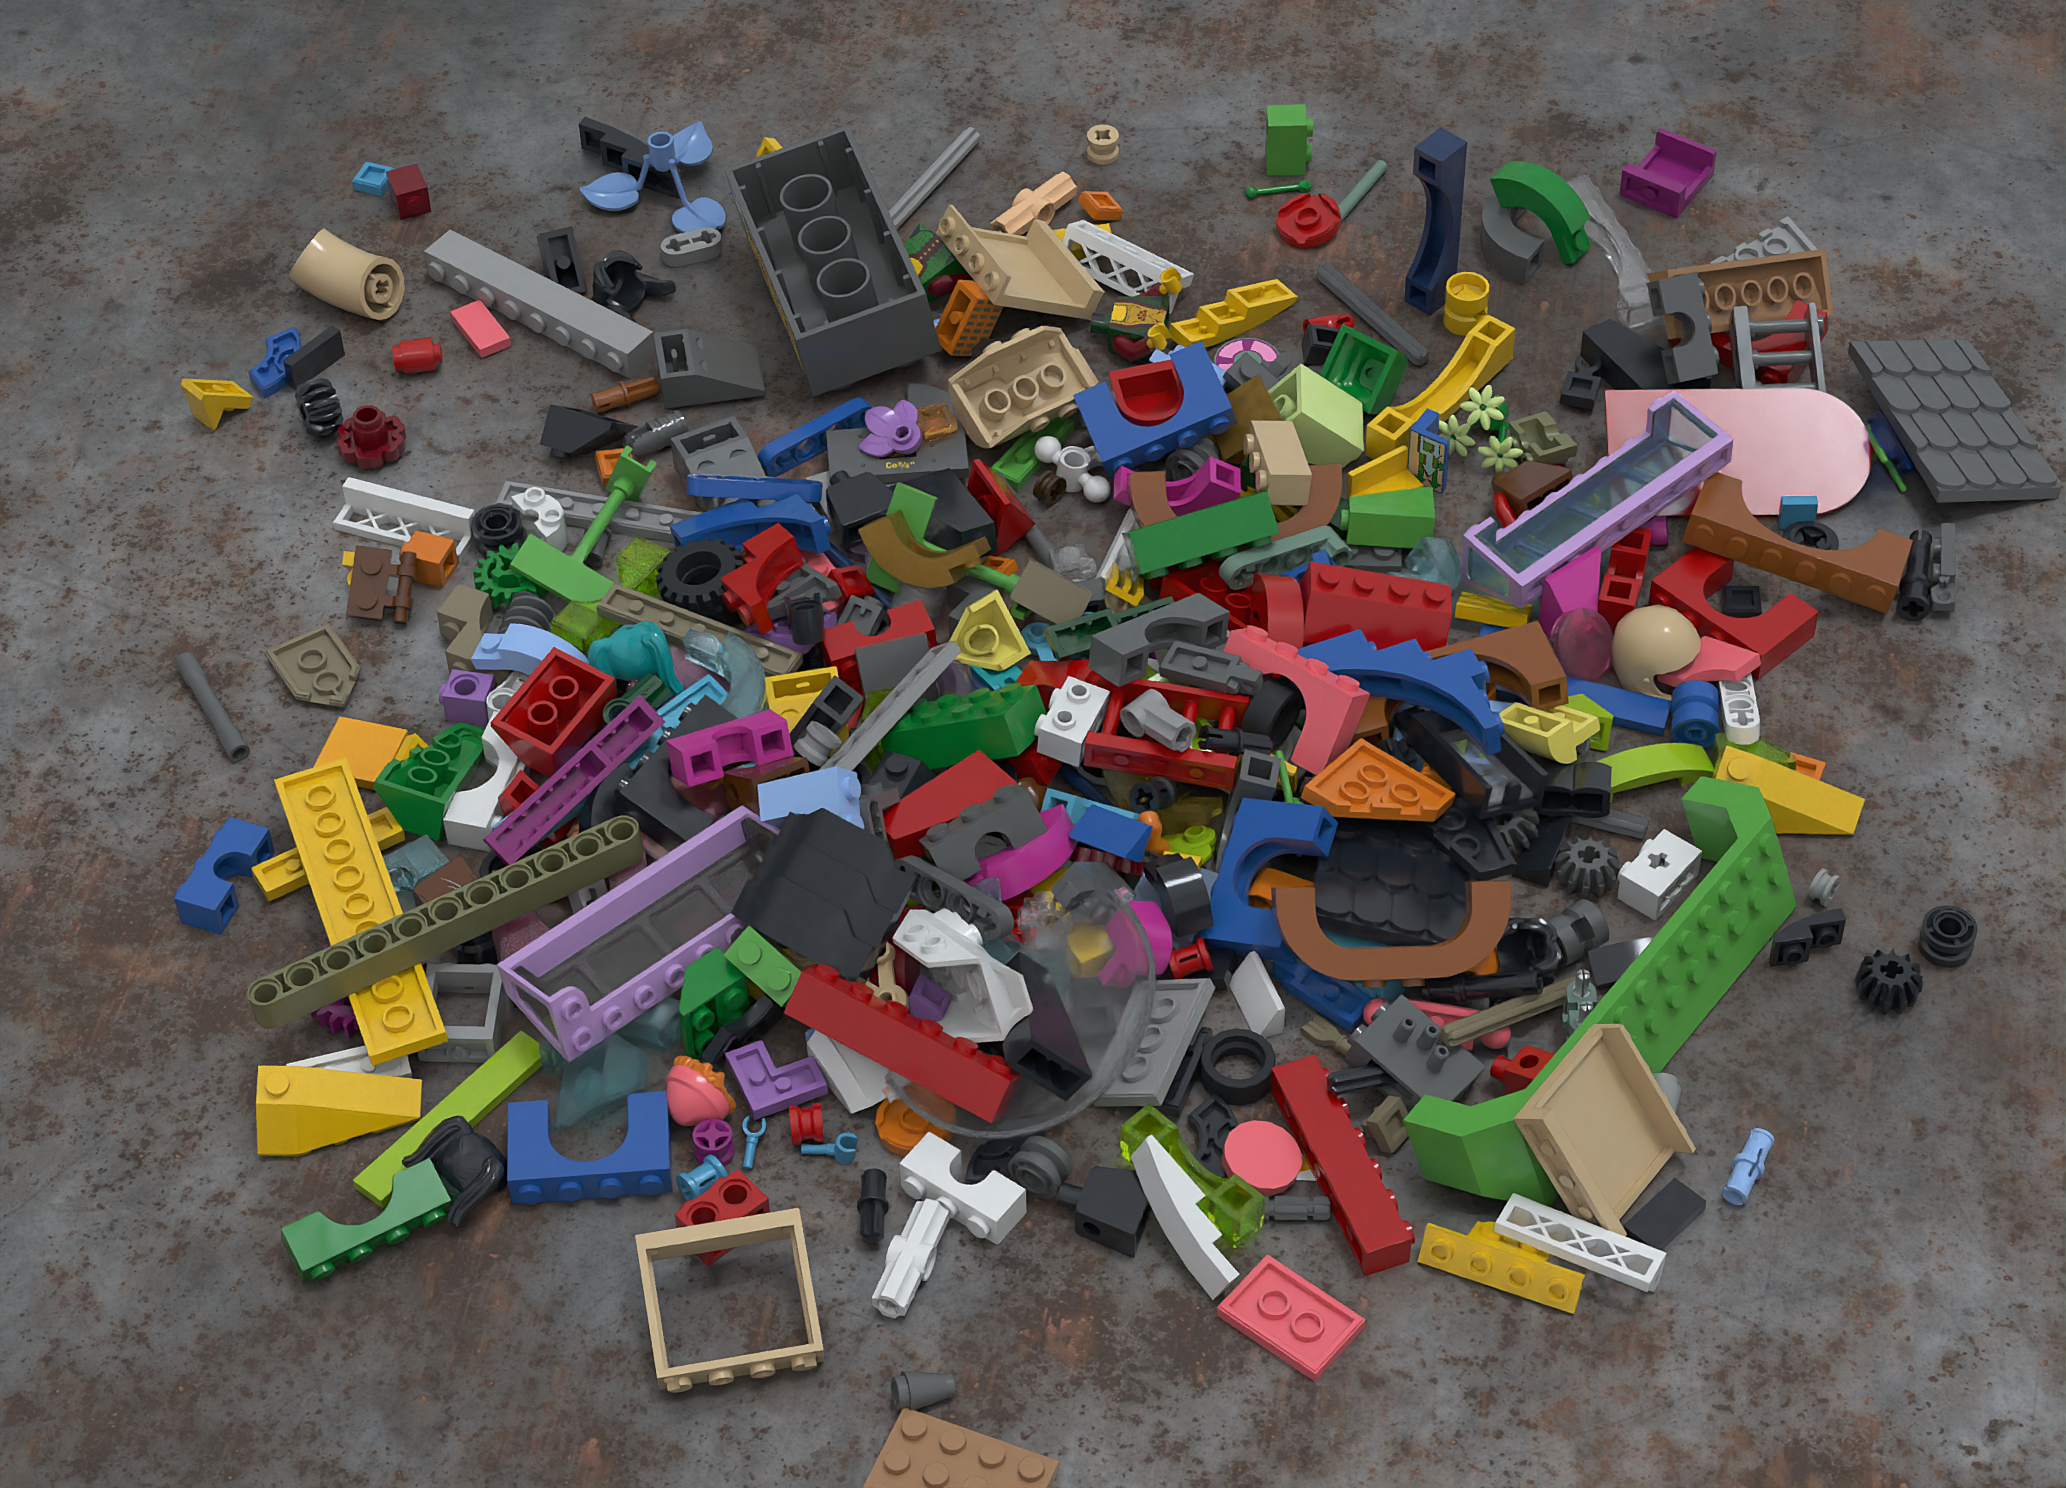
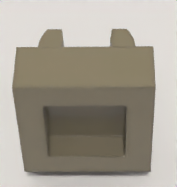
M1388 1096L1380 1106L1374 1107L1372 1115L1367 1120H1362L1360 1124L1366 1136L1375 1139L1381 1152L1393 1154L1408 1137L1403 1123V1119L1408 1115V1111L1401 1097Z

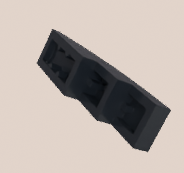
M584 117L579 123L582 149L602 155L604 166L632 175L637 183L644 164L643 156L649 154L648 145L612 126ZM650 164L643 188L680 199L671 170L661 172ZM676 167L682 183L681 170Z

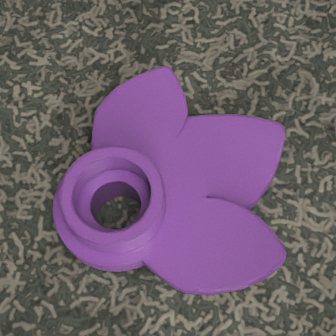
M901 400L893 410L883 406L869 409L865 413L864 418L871 434L860 443V450L867 455L881 458L894 451L904 455L914 453L920 447L922 432L917 425L919 414L916 407L906 400Z

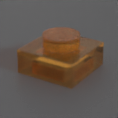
M945 401L917 409L919 414L917 425L922 432L925 442L958 433L957 421Z

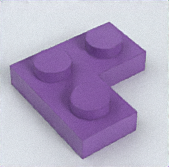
M762 1040L725 1053L726 1063L754 1120L785 1110L789 1106L799 1105L828 1094L827 1083L813 1056L776 1068Z

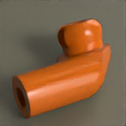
M1142 812L1138 816V821L1153 826L1145 851L1160 857L1164 854V851L1169 852L1170 850L1169 842L1161 838L1162 823L1158 822L1159 816L1156 812Z

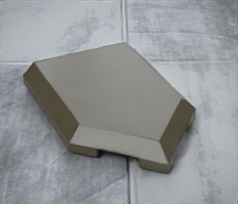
M330 623L264 651L265 656L296 700L345 707L361 671L359 664Z

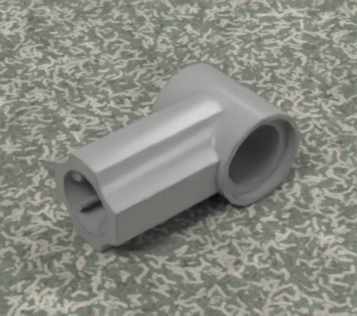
M1148 689L1120 711L1121 721L1132 735L1142 737L1147 734L1172 750L1183 752L1191 746L1192 739L1196 734L1195 723L1170 709L1166 699L1154 689Z

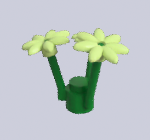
M1487 385L1484 388L1482 395L1476 389L1469 388L1468 392L1472 401L1460 404L1463 410L1473 411L1469 415L1467 423L1458 426L1454 415L1449 417L1448 424L1439 420V430L1442 432L1439 436L1448 439L1450 442L1449 455L1456 449L1461 457H1466L1467 450L1465 446L1475 445V441L1466 436V433L1474 426L1480 424L1485 430L1499 431L1498 439L1495 436H1490V447H1478V452L1486 456L1481 462V467L1488 468L1495 464L1496 473L1504 471L1505 465L1510 469H1514L1518 464L1513 458L1521 456L1523 450L1517 448L1510 449L1513 438H1506L1507 431L1509 430V423L1506 422L1509 416V409L1504 402L1505 398L1498 394L1491 398V385Z

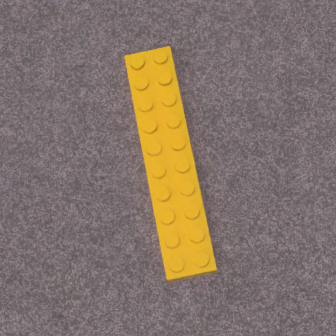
M347 758L274 779L330 946L403 914ZM421 963L348 996L372 1066L448 1042L443 1022Z

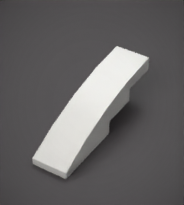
M1151 1134L1131 1156L1144 1194L1162 1230L1183 1263L1212 1300H1214L1240 1274L1214 1246L1216 1241L1222 1236V1233L1197 1206L1206 1195Z

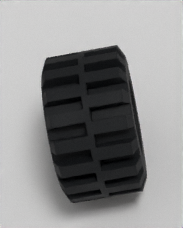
M705 538L700 542L690 541L688 545L683 547L680 545L674 549L675 552L673 554H667L663 558L665 563L659 564L658 574L656 575V583L662 601L728 625L727 623L730 621L735 622L740 618L737 611L732 613L726 606L722 598V593L726 591L720 579L744 565L742 556L739 551H736L735 546L730 543L725 544L724 540L716 539L711 541L710 538Z

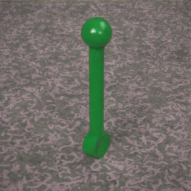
M1301 180L1299 184L1259 189L1250 186L1246 188L1245 196L1253 199L1257 195L1298 190L1301 193H1308L1311 191V182Z

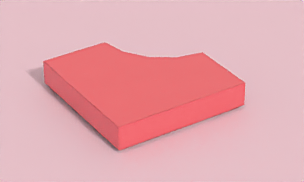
M1704 636L1701 638L1700 652L1692 662L1679 670L1662 675L1657 674V680L1673 687L1692 680L1738 682L1761 665L1759 653Z

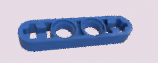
M861 397L854 398L768 443L757 456L762 469L769 476L777 477L827 451L826 431L833 425H835L833 430L868 428L864 417L865 413L873 407ZM808 439L806 444L798 450L801 443Z
M689 474L687 475L686 493L704 497L783 500L798 494L805 502H819L822 500L823 483L804 479Z

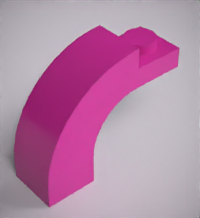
M1211 456L1192 476L1179 481H1166L1167 501L1177 517L1235 500L1241 494L1240 468ZM1120 466L1114 474V499L1130 506L1127 476L1135 471Z
M1060 804L1039 813L1048 830L1046 833L1016 850L1009 845L993 855L978 860L982 870L962 881L992 898L1000 896L1001 900L1005 901L1030 889L1050 876L1071 856L1078 842L1068 837L1074 825L1064 805ZM964 898L968 907L970 908L969 902L966 898Z

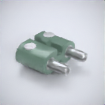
M1579 970L1576 980L1570 982L1567 986L1562 1014V1028L1566 1031L1565 1042L1597 1005L1596 989L1589 982L1590 973L1587 970H1584L1583 974L1582 970Z

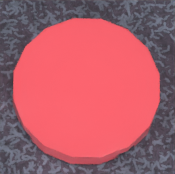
M1252 1120L1239 1124L1229 1133L1223 1146L1222 1166L1228 1178L1240 1189L1249 1193L1251 1190L1261 1192L1262 1196H1272L1285 1192L1294 1184L1302 1166L1301 1150L1294 1137L1284 1128L1268 1121Z

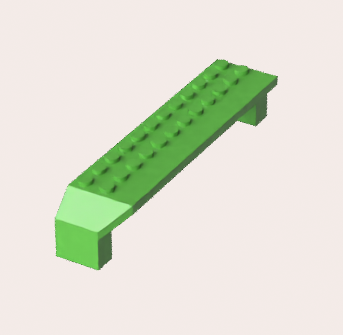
M1701 776L1682 797V804L1695 846L1702 850L1701 858L1717 861L1718 863L1526 1089L1473 1106L1425 1094L1403 1119L1425 1180L1480 1196L1509 1201L1512 1194L1515 1193L1548 1207L1553 1203L1559 1193L1513 1118L1593 1024H1623L1630 1033L1632 1041L1642 1058L1649 1065L1651 1073H1660L1797 907L1787 867L1780 849L1779 839L1759 787Z

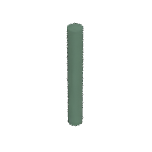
M1378 160L1338 205L1341 213V222L1387 170V164L1383 160Z

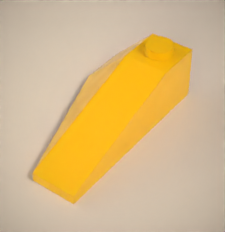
M1727 745L1720 751L1712 775L1714 779L1759 787L1771 815L1776 834L1853 835L1865 801L1864 798L1800 772Z
M258 1066L256 1095L258 1156L299 1157L312 1153L311 1150L335 1143V1145L348 1142L350 1138L370 1132L375 1134L421 1120L422 1080L303 1066Z

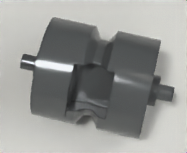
M1586 899L1577 901L1565 908L1561 914H1555L1545 920L1550 922L1558 933L1557 943L1562 952L1558 968L1568 966L1580 959L1584 953H1588V950L1596 949L1609 940V928L1604 915L1592 902Z

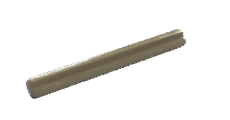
M1576 975L1544 986L1543 992L1540 995H1521L1445 1024L1441 1027L1439 1039L1444 1041L1446 1047L1452 1048L1563 1005L1566 999L1567 986L1570 982L1576 980Z

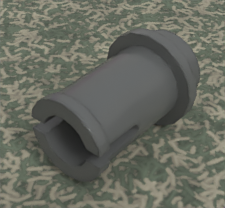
M593 522L585 528L584 535ZM607 525L584 561L585 565L598 567L603 564L606 544L612 538L609 525Z

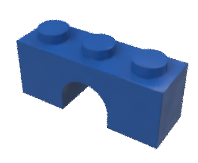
M232 817L227 819L221 830L219 829L215 832L211 845L203 857L201 856L196 860L193 872L187 881L181 884L176 891L174 901L181 923L220 935L223 933L239 908L234 884L227 880L235 876L253 878L251 867L273 857L275 850L269 828Z

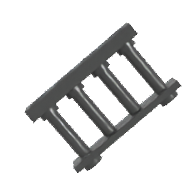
M1816 302L1808 304L1803 316L1804 319L1754 321L1753 318H1748L1747 306L1733 307L1728 321L1736 389L1803 388L1826 393L1820 343L1824 322L1822 314L1817 315ZM1805 333L1807 350L1758 353L1757 350H1752L1751 339H1754L1755 335ZM1809 364L1811 382L1761 385L1760 381L1755 382L1754 370H1758V367Z

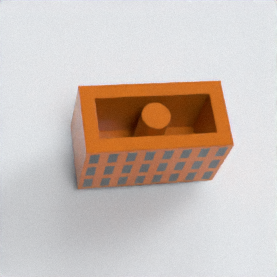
M958 280L935 328L939 344L950 355L979 357L1004 306L994 305L975 281Z

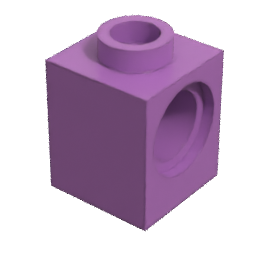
M452 669L448 682L441 685L439 702L441 705H444L446 720L487 726L489 720L486 699L489 693L497 688L495 676Z

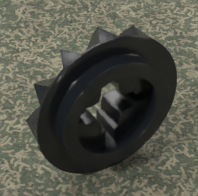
M1815 521L1796 522L1788 526L1782 535L1783 538L1803 545L1804 542H1807L1809 545L1816 544V549L1838 550L1839 547L1836 533L1828 526Z

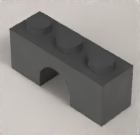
M1697 272L1647 283L1653 316L1673 315L1681 322L1683 327L1681 341L1673 348L1661 350L1667 383H1680L1718 374L1719 355L1717 349L1712 346L1710 336L1712 321L1709 314L1705 312L1703 303L1705 288L1702 280L1698 278Z
M1017 783L999 788L993 793V798L982 804H973L966 807L960 812V816L953 821L931 827L927 831L926 836L918 841L930 864L962 881L982 870L975 856V847L978 840L986 833L1000 832L1003 840L1016 850L1048 830L1029 792Z

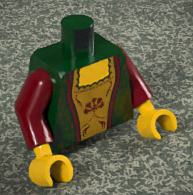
M1170 267L1160 275L1162 284L1157 283L1143 294L1115 298L1111 314L1092 313L1090 332L1108 334V351L1111 354L1122 356L1130 362L1137 360L1150 362L1149 359L1154 351L1158 349L1163 352L1167 345L1166 340L1171 337L1168 330L1170 296H1168V292L1177 294L1181 291L1182 283L1180 280L1182 276L1176 268Z

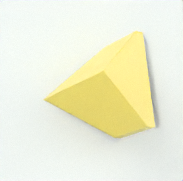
M998 590L992 591L966 607L949 642L955 641L962 650L952 662L996 671H1003L1031 654Z

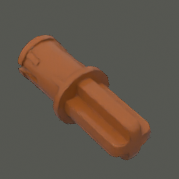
M648 377L628 384H624L622 381L619 382V386L591 393V398L593 399L591 401L596 414H600L617 407L626 406V408H629L633 402L657 396L660 389L655 377Z

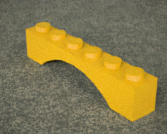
M1486 315L1467 333L1450 363L1424 392L1404 405L1396 407L1387 406L1367 425L1365 455L1374 460L1403 445L1408 448L1410 428L1427 408L1440 413V421L1445 422L1460 408V404L1470 399L1469 388L1479 391L1513 359L1516 328L1490 315Z

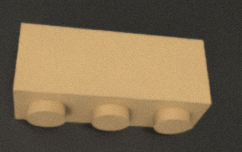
M1251 420L1250 434L1244 435L1243 450L1244 454L1249 455L1250 472L1256 475L1257 491H1267L1271 505H1308L1312 473L1293 421Z

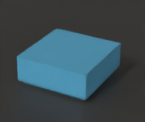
M365 162L352 180L353 190L382 197L388 189L386 171L394 170L395 168Z
M1781 496L1777 519L1778 529H1786L1788 526L1800 521H1815L1818 508L1817 496Z

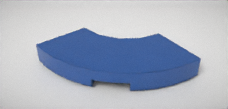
M296 327L266 338L267 352L265 358L260 364L248 371L250 380L264 399L277 393L288 384L283 360L302 347L301 338Z

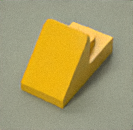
M182 379L180 384L193 415L213 431L218 426L223 410L233 411L234 408L249 409L253 400L252 395L233 381Z

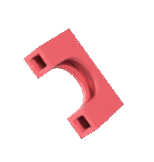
M1247 626L1244 629L1231 630L1223 652L1241 656L1242 662L1250 665L1249 668L1262 671L1264 683L1276 673L1289 678L1300 689L1306 705V720L1290 761L1317 776L1349 748L1371 693L1359 688L1360 683L1357 680L1345 675L1337 676L1328 671L1329 666L1326 663L1317 659L1302 657L1298 654L1299 650L1296 647L1284 642L1277 643L1267 638L1268 633L1261 628ZM1240 691L1237 692V695L1250 697L1249 703L1254 697L1251 695H1244Z

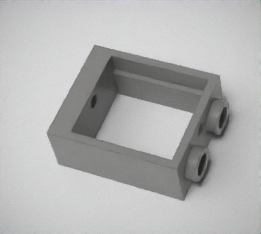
M427 964L425 976L435 1003L438 992L490 993L485 1027L444 1026L448 1042L418 1051L419 1061L485 1063L499 1050L508 997L497 965Z

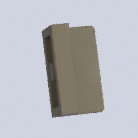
M1029 557L1022 568L1020 578L1010 594L1011 600L1056 624L1081 617L1093 596L1091 590Z

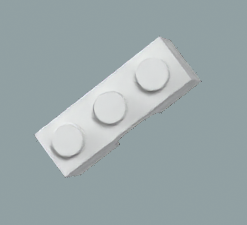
M928 1132L899 1163L901 1187L909 1196L914 1199L925 1200L927 1198L938 1201L941 1206L949 1210L950 1219L957 1220L968 1227L975 1236L986 1238L996 1245L1005 1238L1027 1213L1026 1189L994 1170L982 1182L977 1184L965 1185L957 1182L956 1180L962 1175L961 1150L931 1132Z

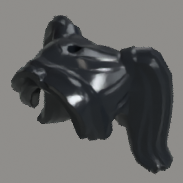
M612 250L603 261L597 262L594 266L593 296L590 300L636 323L635 319L628 312L641 302L644 293L666 296L674 294L676 286L672 280H661L637 272L636 270L641 271L643 267L631 254L622 250Z
M1509 918L1506 929L1497 944V955L1502 972H1523L1539 969L1541 972L1540 976L1543 978V987L1554 983L1553 973L1556 971L1562 955L1557 943L1558 933L1556 928L1550 922L1539 918ZM1518 996L1489 998V1008Z
M456 1115L441 1121L424 1138L416 1151L411 1155L405 1156L402 1160V1165L406 1168H410L430 1158L432 1164L438 1163L442 1175L461 1193L452 1204L447 1216L450 1224L456 1229L464 1228L469 1212L495 1191L500 1192L508 1183L507 1159L490 1139L473 1131L471 1124L463 1116Z

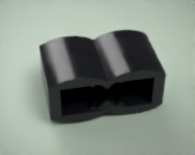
M1554 760L1538 762L1549 775L1542 805L1534 807V811L1547 816H1563L1573 813L1585 818H1600L1610 814L1611 766L1600 762H1582L1576 765L1571 763L1564 764Z

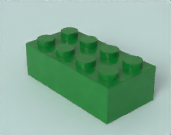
M1266 491L1124 532L1122 535L1133 573L1143 574L1144 579H1151L1168 574L1167 566L1177 564L1179 569H1184L1204 563L1202 559L1204 555L1211 554L1214 559L1238 553L1236 546L1244 543L1246 548H1255L1271 543V535L1278 534L1279 530L1268 492Z
M1012 683L1002 687L1000 690L991 692L989 688H981L971 692L969 695L958 697L957 693H950L936 701L927 702L926 698H920L883 736L880 742L884 753L888 750L921 760L929 769L954 766L978 750H981L991 760L1019 756L1038 737L1034 735L1036 723L1041 714H1047L1036 684L1021 686L1020 683Z

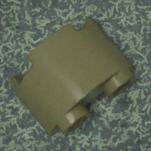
M1546 411L1509 422L1510 436L1508 437L1513 438L1510 449L1517 448L1523 450V454L1518 457L1521 463L1534 461L1555 466L1569 461V458L1576 456L1577 444L1567 433L1560 435L1557 422Z

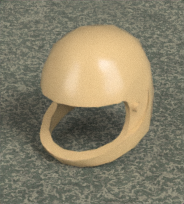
M1658 604L1638 608L1626 614L1616 626L1611 645L1612 664L1623 689L1671 700L1672 695L1662 693L1656 687L1654 675H1662L1679 670L1692 662L1700 652L1701 639L1691 621L1676 609Z

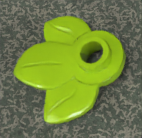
M1194 825L1186 829L1185 833H1173L1161 837L1169 842V852L1202 857V865L1211 858L1217 840L1215 830L1204 825Z

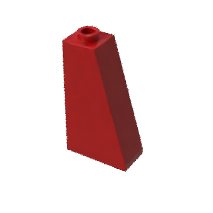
M981 750L971 754L902 798L900 802L882 811L887 839L894 860L910 855L917 857L926 855L918 840L925 837L931 827L953 821L960 816V812L966 807L973 804H982L993 798V793L999 788L1006 785H1015L1017 782Z

